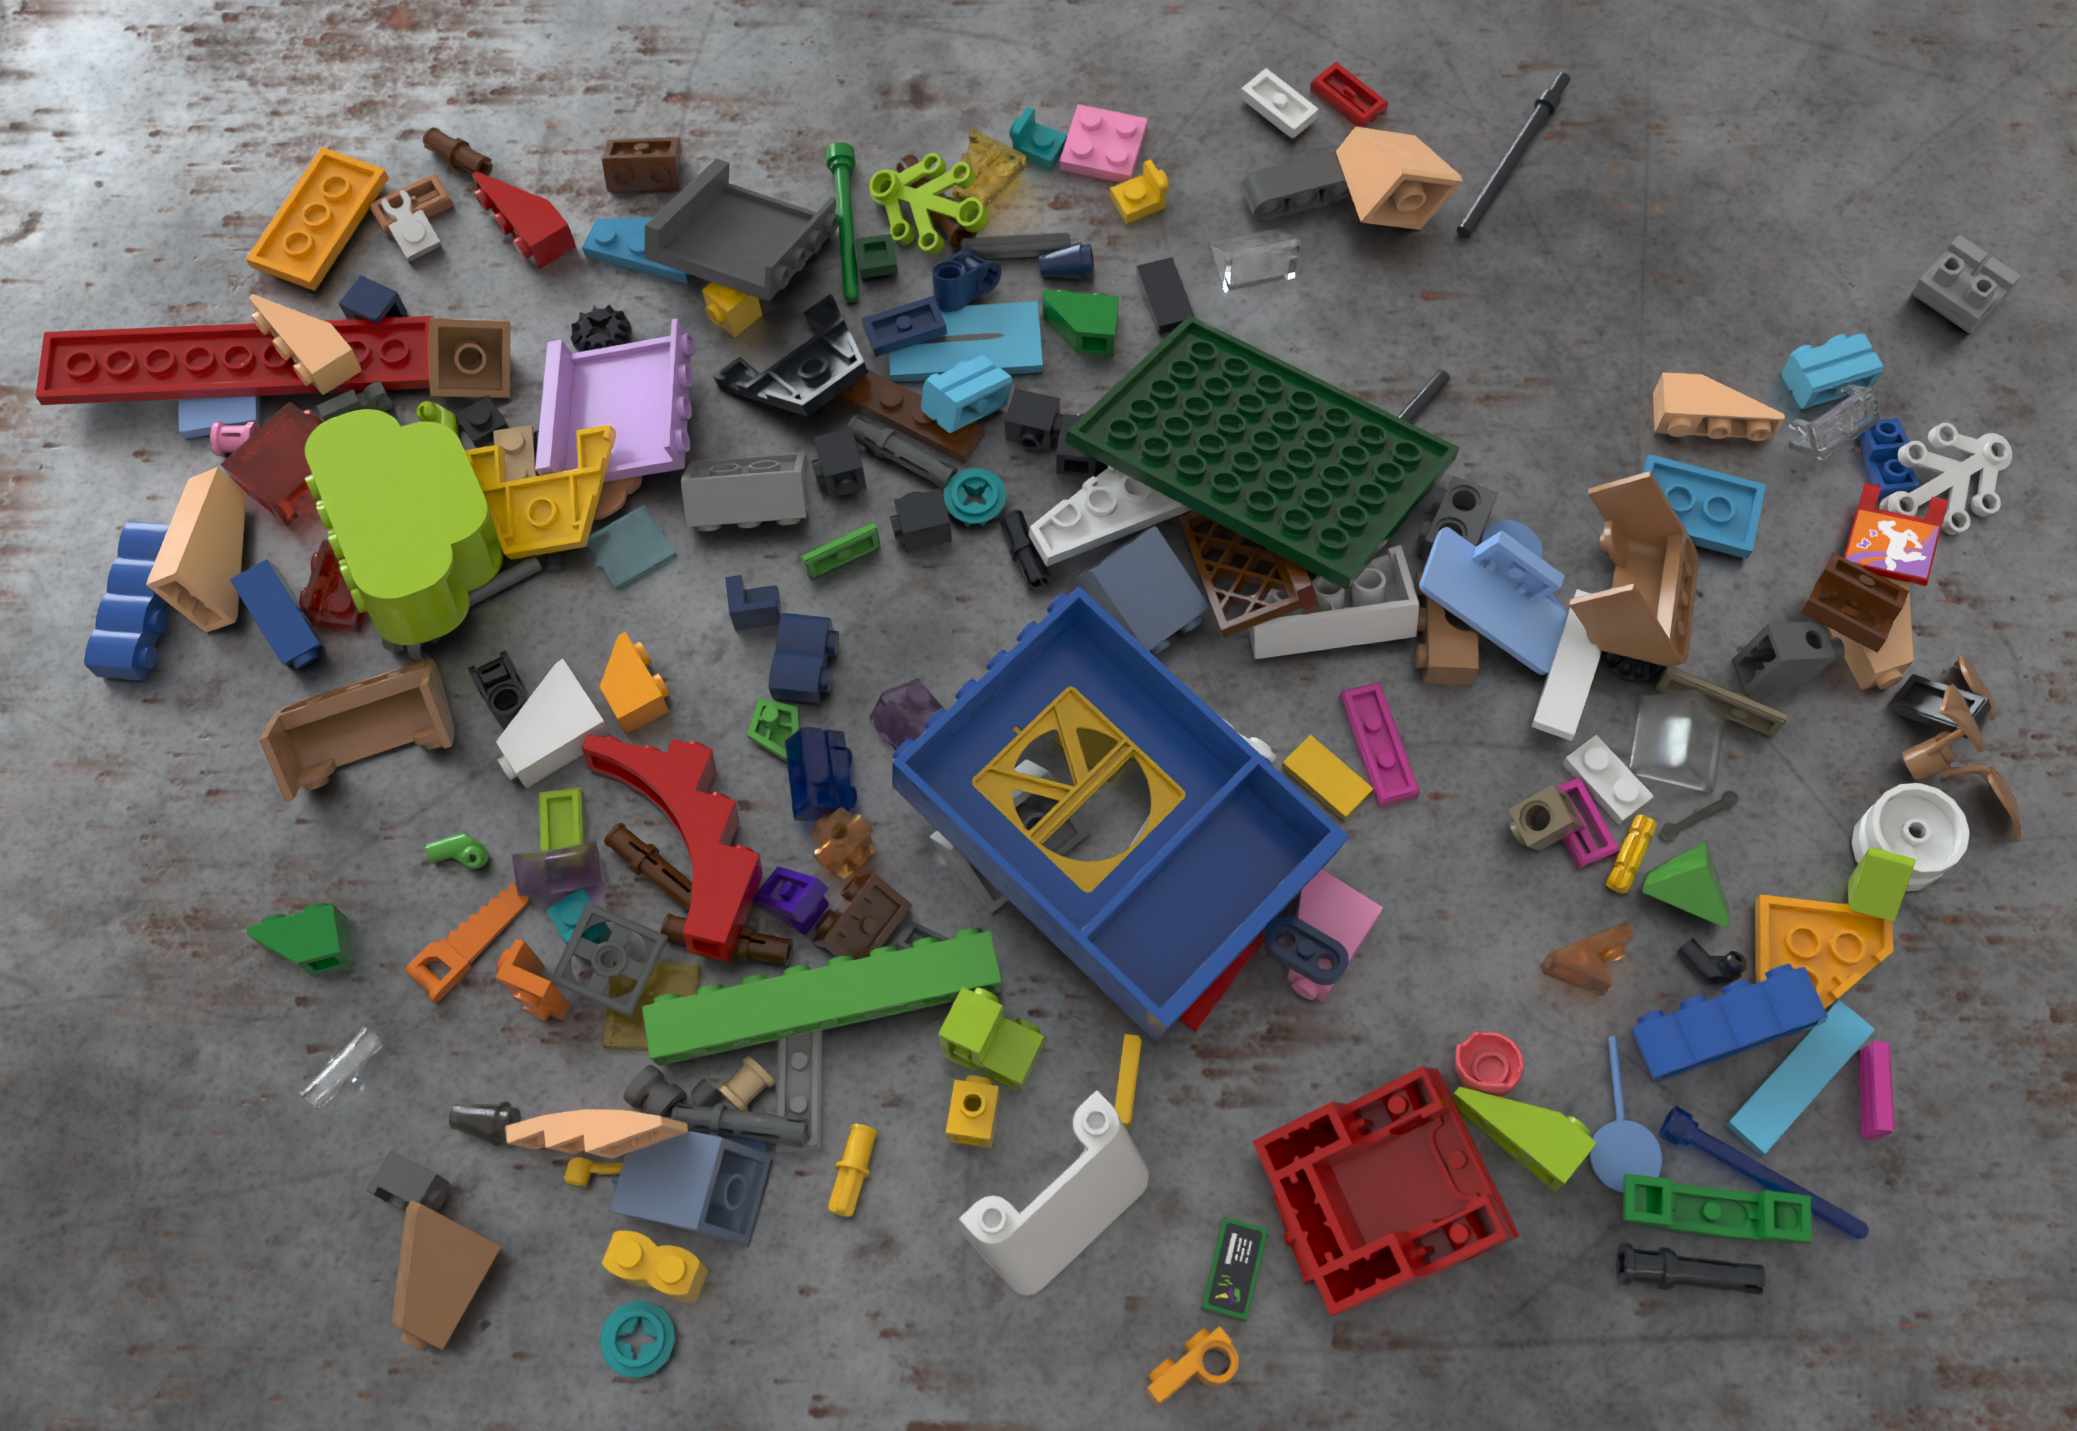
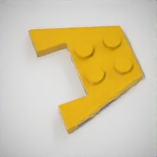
M610 424L576 430L578 468L574 470L506 481L505 452L498 444L465 450L486 498L504 555L509 559L587 546L616 438V430Z

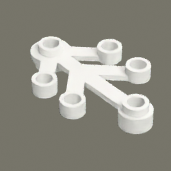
M1941 423L1930 430L1928 434L1930 444L1939 450L1949 447L1966 453L1970 457L1961 462L1928 452L1925 445L1920 441H1911L1903 445L1898 451V459L1902 465L1909 468L1918 466L1941 474L1910 493L1898 491L1885 497L1879 506L1880 510L1915 517L1918 506L1950 488L1949 501L1941 528L1949 535L1959 534L1970 526V517L1964 511L1970 475L1980 470L1978 492L1971 500L1972 511L1977 516L1986 517L1999 510L2001 500L1995 493L1998 471L2007 468L2012 460L2011 446L1999 434L1988 433L1978 439L1958 434L1957 429L1950 423ZM1940 431L1946 435V441L1941 439ZM1909 449L1915 452L1916 460L1910 456ZM1983 498L1987 500L1989 509L1984 507L1982 503ZM1900 502L1903 504L1905 511L1901 509ZM1952 516L1958 520V527L1952 523Z

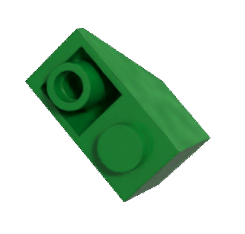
M1062 289L1056 291L1043 290V319L1076 353L1114 356L1119 296H1109L1104 293H1074Z
M312 904L305 907L303 912L288 916L282 914L270 915L263 918L261 923L246 927L247 935L259 945L311 976L354 964L347 918L333 904Z

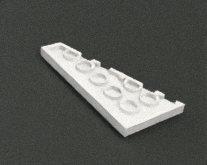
M1108 466L1096 478L1092 476L1083 483L1082 489L1070 499L1062 500L1032 524L1029 528V537L1047 567L1192 509Z

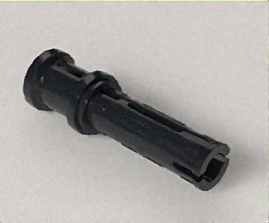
M1621 1243L1617 1251L1616 1276L1620 1285L1629 1286L1634 1281L1656 1284L1658 1289L1669 1290L1675 1285H1689L1718 1290L1741 1291L1761 1295L1764 1291L1762 1287H1765V1270L1761 1264H1742L1678 1256L1675 1251L1665 1247H1660L1658 1251L1633 1249L1630 1243Z

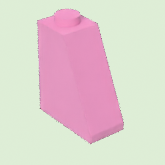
M1322 869L1299 893L1296 917L1339 941L1348 953L1349 965L1378 922L1383 907ZM1321 958L1316 961L1317 965L1323 970L1332 968V963L1328 959ZM1288 968L1287 980L1292 983V988L1299 995L1308 1000L1316 998L1324 1003L1337 984L1336 982L1332 985H1319Z

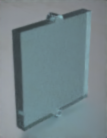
M644 505L591 534L587 542V546L597 560L595 562L597 568L604 570L616 590L621 589L677 556L675 550L664 536V527L656 524Z

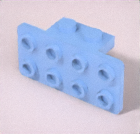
M1448 527L1440 530L1436 535L1419 583L1420 590L1537 674L1545 675L1550 671L1567 615L1562 608L1546 598V596L1561 588L1565 575L1502 530L1476 547Z

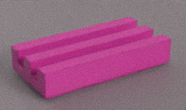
M1581 777L1558 785L1557 787L1566 791L1585 826L1576 832L1588 854L1585 853L1575 832L1562 839L1578 870L1586 868L1588 864L1601 862L1603 858L1616 856L1620 849ZM1573 791L1603 848L1598 849L1583 817L1576 809L1568 792Z
M1871 1041L1869 1045L1863 1047V1050L1857 1051L1861 1139L1878 1141L1895 1130L1891 1053L1888 1042Z

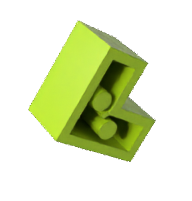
M962 987L938 1034L943 1057L1022 1094L1045 1048L1044 1036L1039 1034L1040 1028L1022 1018H1017L1015 1022L1005 1018L1003 1005L998 1003L999 998L991 992L982 988H975L973 992Z

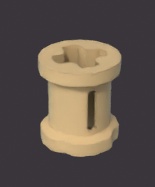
M747 1055L742 1060L744 1065L725 1084L719 1083L715 1087L736 1110L743 1112L749 1111L747 1105L766 1086L772 1087L775 1084L772 1077L755 1060Z

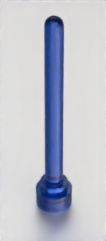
M1673 1106L1664 1119L1658 1136L1674 1146L1679 1143L1685 1147L1691 1144L1772 1191L1811 1196L1812 1214L1854 1238L1863 1239L1868 1235L1869 1228L1865 1222L1699 1129V1123L1692 1120L1693 1114L1679 1106Z

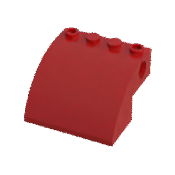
M1422 1066L1348 1104L1332 1101L1252 1141L1331 1316L1355 1309L1408 1288L1520 1237L1438 1068L1433 1069Z

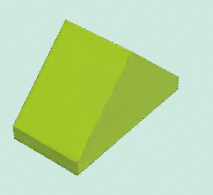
M1869 847L1849 878V910L1895 922L1916 859Z

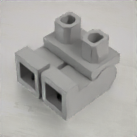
M1959 234L1945 253L1920 278L1911 295L1970 334L2009 295L2022 275L1992 256L1980 272L1973 277L1988 253Z

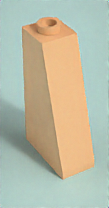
M218 467L188 479L146 583V586L205 633L235 623L238 617L239 594L229 579L241 573L246 491Z

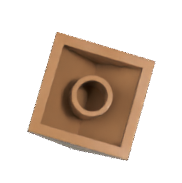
M430 317L427 347L430 396L510 398V320Z

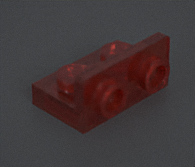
M322 539L319 551L315 552L311 559L312 573L307 587H304L301 591L299 598L300 609L314 627L359 632L365 612H358L351 592L341 573L338 560L345 557L337 559L329 540Z

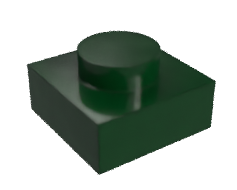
M892 234L855 239L861 278L898 273Z

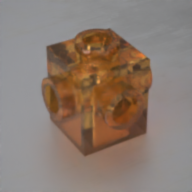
M841 807L834 814L831 812L825 814L814 825L813 832L810 834L815 847L812 854L824 869L829 871L833 868L844 880L853 871L861 869L875 853L870 835L873 829L860 814L856 813L851 816Z

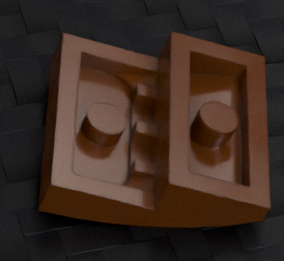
M1833 552L1815 582L1800 613L1878 653L1887 640L1894 620L1903 609L1909 591Z

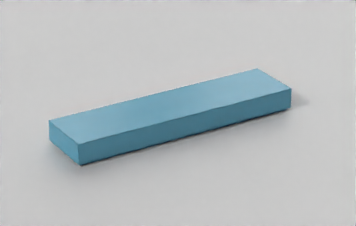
M1840 999L1826 1012L1828 1015L1826 1022L1811 1028L1725 1124L1729 1130L1760 1157L1767 1153L1874 1032L1875 1029Z

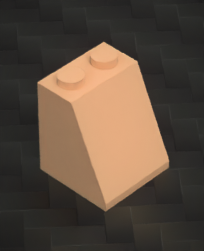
M1355 127L1336 150L1361 223L1421 230L1463 183L1461 175L1415 135Z

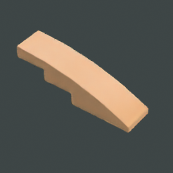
M583 1109L542 1115L505 1126L507 1144L533 1150L546 1147L570 1154H576L585 1150L586 1153L611 1159L688 1132L687 1123L662 1116L627 1110Z

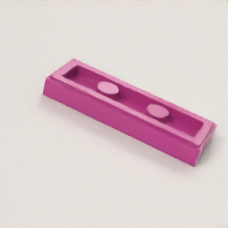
M1380 682L1341 691L1339 699L1370 786L1374 788L1372 792L1378 808L1418 798L1420 790Z

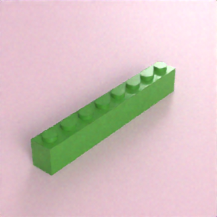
M969 928L957 932V938L939 942L938 937H928L913 942L912 948L896 951L894 946L881 947L870 952L871 957L853 960L852 956H840L828 960L827 966L810 970L808 965H799L785 969L784 975L767 979L766 975H752L741 979V985L724 988L722 984H711L698 988L696 995L680 998V994L672 993L655 997L654 1004L642 1006L649 1058L658 1066L954 1002L962 987L973 992L975 988H982L991 993L1004 991L991 931L982 932L981 928Z

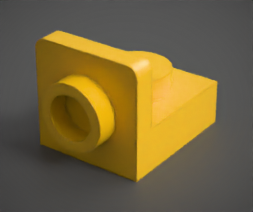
M1150 159L1143 162V175L1111 187L1110 198L1124 222L1128 224L1166 207V192L1169 191V182L1163 170L1158 171Z

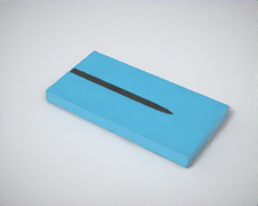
M1038 301L970 305L953 312L940 310L947 326L946 335L889 353L890 378L893 382L927 380L933 374L937 373L940 375L953 369L960 361L968 362L981 355L986 356L995 363L996 368L1000 367L1009 375L1042 373L1043 359Z

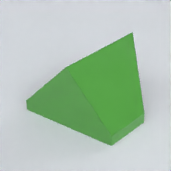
M1706 840L1647 872L1643 883V893L1727 928L1730 922L1729 905Z

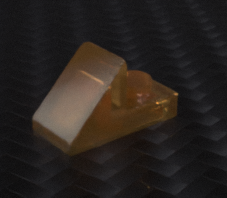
M1627 921L1548 954L1540 968L1543 974L1603 996L1612 987V981L1603 965L1612 963L1626 955L1625 948L1635 935Z

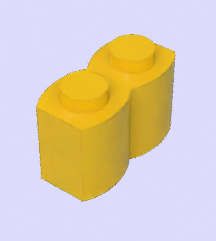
M627 1230L614 1232L602 1261V1265L623 1282L640 1288L654 1287L667 1298L685 1303L698 1300L709 1269L688 1250L671 1245L657 1246L643 1234Z

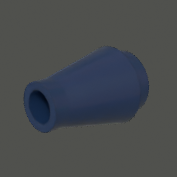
M1080 241L1054 252L1039 255L1041 277L1086 279V275L1095 274L1091 244L1082 245Z

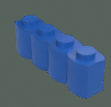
M128 521L122 530L118 544V556L114 560L108 575L107 592L99 604L95 629L88 640L85 651L84 665L96 677L144 681L150 669H153L156 664L157 651L154 644L167 627L168 617L165 608L168 602L146 586V583L170 524Z
M1791 964L1781 965L1766 972L1767 979L1762 982L1750 985L1748 979L1740 980L1722 988L1724 995L1707 1000L1705 995H1698L1679 1004L1681 1010L1678 1012L1664 1015L1662 1010H1657L1637 1019L1639 1025L1632 1028V1035L1652 1082L1656 1083L1678 1076L1695 1068L1715 1063L1735 1054L1763 1046L1780 1038L1825 1023L1828 1015L1805 966L1793 969Z

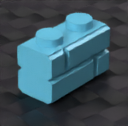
M1861 333L1851 337H1847L1846 334H1840L1828 340L1825 345L1812 348L1811 345H1804L1793 351L1782 371V378L1789 390L1793 391L1792 395L1799 408L1806 409L1873 388L1884 371V366L1876 352H1872V346L1865 334Z
M984 355L968 362L960 361L953 369L940 375L937 373L933 374L925 381L920 407L923 413L933 421L937 419L938 425L948 433H952L1005 407L1008 404L1012 378L1000 367L996 368L995 363Z

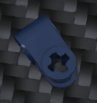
M970 247L963 248L952 257L934 265L932 269L933 296L939 309L946 312L958 311L973 300L991 292L1000 281L1001 266L994 260L986 261L979 257L977 251Z

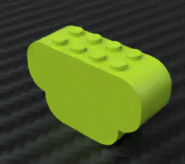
M373 409L352 411L320 424L310 434L305 445L306 460L312 472V475L305 477L313 499L322 498V500L316 502V508L325 530L333 527V529L327 531L328 539L336 558L345 557L338 560L340 570L358 612L367 611L378 634L385 640L399 645L424 643L453 631L461 624L468 613L470 605L468 592L491 581L500 570L503 562V550L497 537L486 498L459 437L449 427L436 422H417L401 427L391 415Z

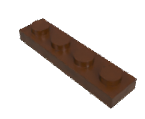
M867 369L869 372L867 375L834 397L963 464L967 462L985 436L984 427L975 422L952 433H948L938 425L937 419L933 421L922 412L920 407L921 395Z

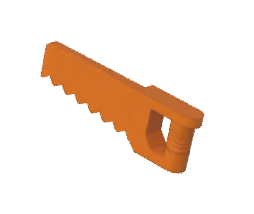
M510 882L508 890H500L498 898H490L488 906H481L478 914H471L468 922H461L458 930H451L448 939L441 938L437 942H430L406 967L405 973L429 992L428 998L433 1003L439 1002L471 970L470 964L530 903L528 895ZM432 962H442L450 971L440 979L427 966Z

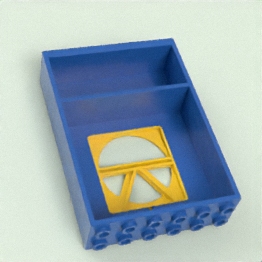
M1078 586L1069 595L1063 592L1057 596L1047 608L1049 614L1039 624L1035 621L1030 622L1018 635L1016 640L1019 643L1008 653L1005 650L998 652L986 666L988 672L978 682L971 679L965 683L955 696L957 701L947 711L940 708L927 720L924 725L926 731L915 741L909 738L896 749L892 756L895 759L892 762V787L1136 1024L1157 1042L1259 936L1268 924L1323 869L1350 837ZM1077 728L1102 733L1118 742L1089 773L1076 733ZM1057 730L1074 787L1016 772L1014 767L1022 752L1031 742L1043 734ZM1133 756L1144 772L1151 797L1150 815L1142 835L1123 853L1100 861L1073 860L1060 856L1044 847L1042 844ZM1019 790L1058 800L1059 802L1031 830H1027L1015 809L1012 792Z

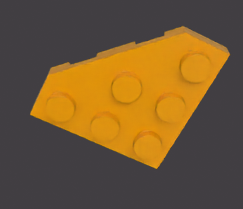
M1762 894L1755 899L1756 983L1766 980L1765 973L1778 966L1791 964L1793 969L1805 966L1824 1009L1894 951L1893 921L1849 910L1848 904Z

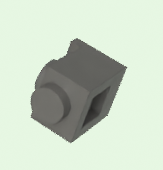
M391 1150L366 1191L406 1212V1208L411 1200L437 1212L445 1201L447 1195L445 1189L449 1182L431 1170Z

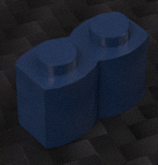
M782 613L768 688L772 698L821 704L823 692H830L833 670L832 668H827L830 655H836L839 646V631L833 629L831 618Z

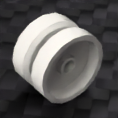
M1921 783L1900 784L1886 791L1863 814L1854 826L1851 844L1855 860L1858 864L1869 847L1916 859L1906 891H1919L1934 883L1944 872L1948 871L1960 860L1967 850L1970 832L1965 814L1950 796L1938 788Z

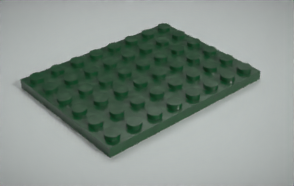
M1191 315L1069 428L1065 443L1345 590L1351 587L1456 460L1460 448Z

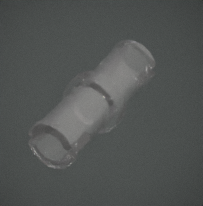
M364 1026L359 1034L338 1055L333 1053L326 1060L328 1063L327 1067L300 1092V1095L311 1106L321 1112L324 1106L347 1082L354 1083L359 1077L357 1072L386 1044L379 1040L380 1038L374 1032Z

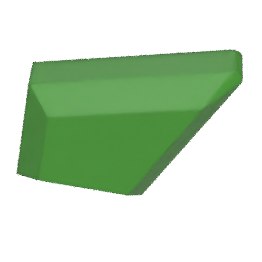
M758 698L746 734L748 739L799 768L801 766L798 707Z

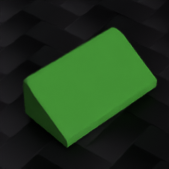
M867 523L798 555V559L808 578L813 579L880 548L877 526L875 523Z

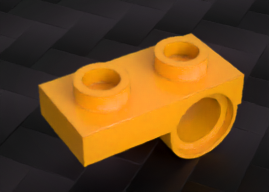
M1220 1326L1211 1334L1204 1327L1184 1344L1188 1353L1175 1364L1168 1358L1148 1375L1153 1383L1147 1387V1395L1159 1407L1194 1376L1201 1383L1209 1387H1221L1227 1384L1238 1368V1355L1231 1344V1339ZM1209 1351L1223 1353L1228 1360V1371L1220 1376L1211 1375L1203 1366V1356Z

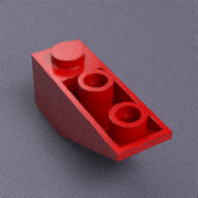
M479 172L472 174L478 188L473 192L477 201L485 211L489 209L495 214L493 219L504 235L510 233L514 237L512 240L513 245L524 260L530 257L538 269L576 247L568 223L548 199Z

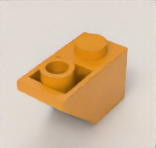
M626 631L617 637L599 686L625 735L670 712L664 700L666 696L670 695L659 673L651 677L646 666L652 662L641 642L633 645Z

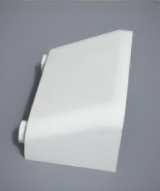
M1097 1090L1079 1106L1073 1118L1074 1133L1085 1146L1084 1151L1079 1159L1019 1214L1005 1199L989 1196L977 1201L959 1218L964 1238L1008 1287L1017 1294L1029 1296L1043 1290L1127 1210L1147 1188L1149 1173L1143 1158L1113 1106Z

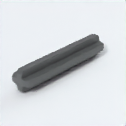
M1067 232L971 237L961 240V250L970 247L976 250L979 257L983 259L1036 257L1071 245L1070 234Z

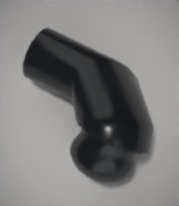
M1694 938L1690 939L1677 951L1692 969L1706 981L1733 982L1738 980L1742 976V972L1747 968V961L1741 953L1730 951L1725 956H1710Z

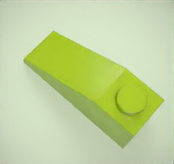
M1459 1087L1452 1096L1461 1116L1554 1192L1568 1181L1597 1144L1589 1136V1129L1581 1121L1571 1116L1566 1118L1560 1112Z

